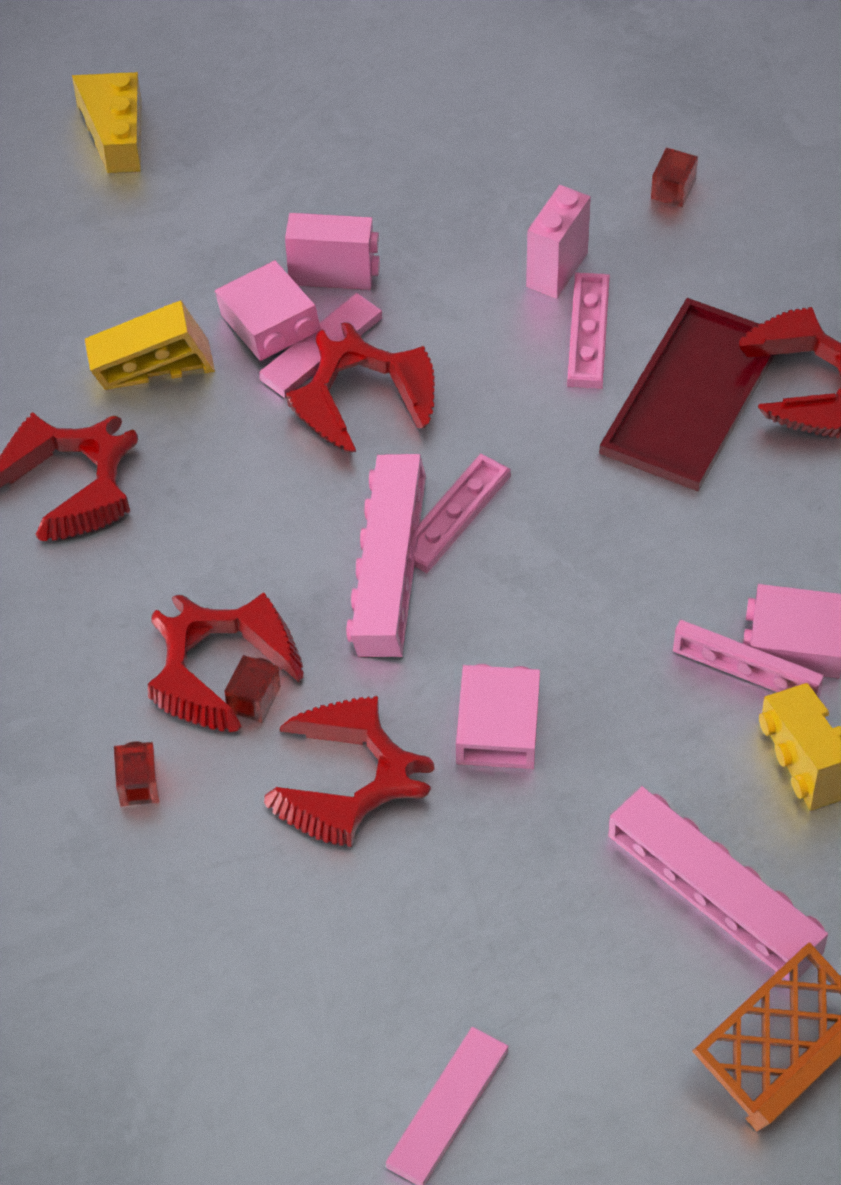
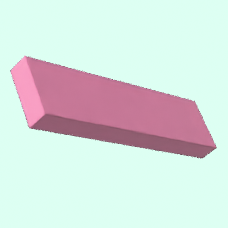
M575 273L567 387L603 389L610 274Z
M356 293L319 323L320 328L325 331L330 340L342 341L345 337L342 332L341 323L348 322L362 336L382 319V310ZM317 333L293 344L259 372L260 381L283 398H286V393L296 390L317 372L321 359L315 341Z
M480 453L419 523L417 550L414 553V567L425 573L432 569L511 477L510 468Z
M679 621L675 629L674 652L775 692L808 683L818 698L820 697L824 678L823 674L686 621Z
M471 1027L386 1161L387 1169L416 1185H425L506 1057L508 1045Z

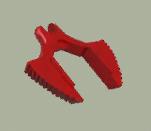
M812 307L782 312V315L778 314L776 318L772 317L770 321L766 320L764 324H759L758 328H752L751 332L748 331L746 337L742 336L739 341V348L747 358L814 351L815 355L837 367L841 376V343L825 334ZM841 387L836 395L831 393L783 398L782 402L758 405L759 410L767 419H772L775 423L779 422L782 426L785 424L787 428L801 429L802 432L807 430L808 433L814 432L815 435L822 434L824 437L827 435L830 438L836 437L839 439L841 437Z
M348 322L341 323L342 332L345 337L342 341H332L323 329L318 331L315 341L321 359L315 376L307 385L286 393L288 406L291 407V410L295 412V415L328 443L337 446L339 449L343 448L348 453L356 452V448L347 432V427L329 391L339 371L360 365L383 374L390 373L416 427L425 428L431 420L429 416L433 414L432 408H434L433 393L435 388L433 387L435 382L433 381L435 376L433 375V364L430 363L431 359L428 357V352H425L424 346L404 352L391 353L365 342L354 326Z
M32 412L30 417H27L26 421L21 423L17 432L11 437L10 442H8L0 455V488L8 482L10 484L14 483L53 455L55 449L59 452H82L97 465L96 480L42 518L35 534L36 538L40 541H48L49 538H52V541L58 540V538L62 540L68 536H76L78 533L79 535L84 534L85 531L87 533L91 532L92 529L98 530L99 527L103 528L106 524L110 525L112 521H117L119 517H123L124 513L130 512L127 496L119 489L116 478L120 460L129 450L135 447L138 442V434L132 429L122 435L113 436L121 427L122 419L120 417L110 416L91 427L72 429L56 428Z
M264 592L238 609L203 608L184 595H175L172 597V601L181 612L180 615L167 617L159 610H155L152 613L151 622L166 641L167 655L166 665L163 670L147 684L148 698L153 700L155 705L158 704L160 709L164 708V712H170L171 716H178V719L181 720L184 718L187 722L193 721V724L196 725L199 723L202 727L209 726V729L212 730L218 728L219 731L228 729L229 732H237L242 728L232 708L186 668L187 652L210 633H237L240 631L250 644L279 669H284L298 682L303 678L304 672L301 669L303 668V663L300 661L302 659L290 634L291 632Z
M367 696L365 699L359 697L358 700L352 698L351 701L343 700V703L338 701L335 705L329 703L327 707L320 705V708L314 707L312 711L308 709L304 713L301 712L281 725L279 730L280 732L304 734L306 738L359 745L367 742V747L379 760L375 780L356 791L354 797L276 787L265 794L264 804L268 809L273 808L272 813L274 815L279 814V819L287 820L289 825H295L296 829H302L301 832L309 833V836H315L317 840L322 839L325 843L331 842L334 845L339 843L340 846L347 844V847H352L355 833L366 814L394 799H421L428 796L431 787L425 782L412 780L408 776L413 773H431L435 767L430 757L403 750L385 733L379 718L378 696L373 698Z

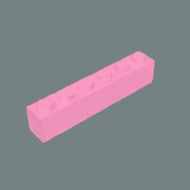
M420 454L377 455L375 469L369 472V487L372 493L371 499L365 500L364 510L367 527L361 529L360 545L363 554L362 558H357L356 577L359 582L358 588H353L351 593V606L354 616L353 619L347 621L346 628L348 642H353L357 657H402L415 565L414 553L417 550V531L421 520L426 473Z
M641 786L610 815L608 836L776 972L808 942L821 955L824 953L828 933L817 919L812 916H805L793 906L791 900L784 893L771 889L761 880L755 870L748 866H742L731 857L729 851L722 844L712 842L703 835L692 820L685 817L682 818L674 812L660 795L652 794ZM807 957L798 964V979L812 965ZM789 973L784 977L787 981H789Z

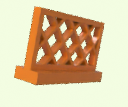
M810 942L804 945L692 1050L697 1058L747 1112L749 1116L745 1119L756 1132L773 1122L841 1056V1015L827 1014L826 992L839 993L841 995V976ZM805 957L818 970V984L798 982V964ZM789 973V981L781 980ZM773 987L790 989V1010L770 1008L769 991ZM798 989L818 991V1013L798 1011ZM761 999V1007H753ZM744 1014L761 1015V1037L741 1035V1017ZM770 1016L790 1018V1040L770 1038ZM798 1019L818 1020L819 1038L815 1042L799 1040ZM827 1021L835 1022L827 1029ZM733 1025V1034H724ZM715 1041L733 1042V1064L719 1063L707 1049ZM741 1043L762 1045V1067L741 1065ZM770 1045L790 1047V1066L787 1069L770 1068ZM799 1048H805L806 1050L799 1056ZM727 1071L733 1072V1078ZM741 1073L762 1074V1093L754 1100L741 1088ZM770 1075L778 1076V1077L770 1084Z

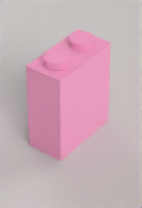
M562 185L557 187L527 231L526 287L556 299L561 294L588 254L591 196Z
M289 213L285 235L288 275L298 286L371 290L373 276H379L380 256L374 255V253H378L379 232H373L372 217Z
M276 260L215 290L221 316L260 361L321 330L315 304Z
M758 584L756 599L748 598L746 621H753L752 630L745 629L743 644L823 674L824 677L840 679L841 594Z
M486 664L463 665L456 737V764L534 769L540 689L539 669H529L523 666L513 668L491 667Z

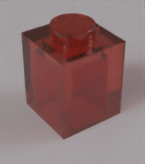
M666 147L652 175L651 199L683 207L696 181L698 156Z
M246 655L242 656L224 690L226 703L236 715L263 723L281 688L279 666L264 658L255 659Z
M133 741L125 745L114 746L116 788L120 807L159 803L157 761L153 742Z

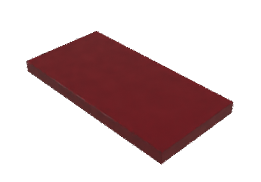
M686 298L600 443L599 454L699 492L775 356L747 358L739 348V341L742 336L746 337L748 331L751 332V329L754 327L758 328L759 323Z

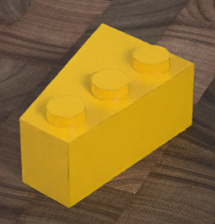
M138 72L72 75L76 104L84 116L88 131L93 136L95 146L107 173L141 172L142 100Z
M182 300L85 338L90 371L105 390L149 383L148 377L170 374L171 379L182 377V372L203 368L204 374L215 372L209 340Z
M804 683L764 696L762 713L759 714V723L763 733L766 736L770 735L775 743V753L779 764L782 767L787 766L792 776L791 783L796 796L799 799L803 798L808 809L812 811L841 801V727H831L825 718L829 716L828 709L809 684Z

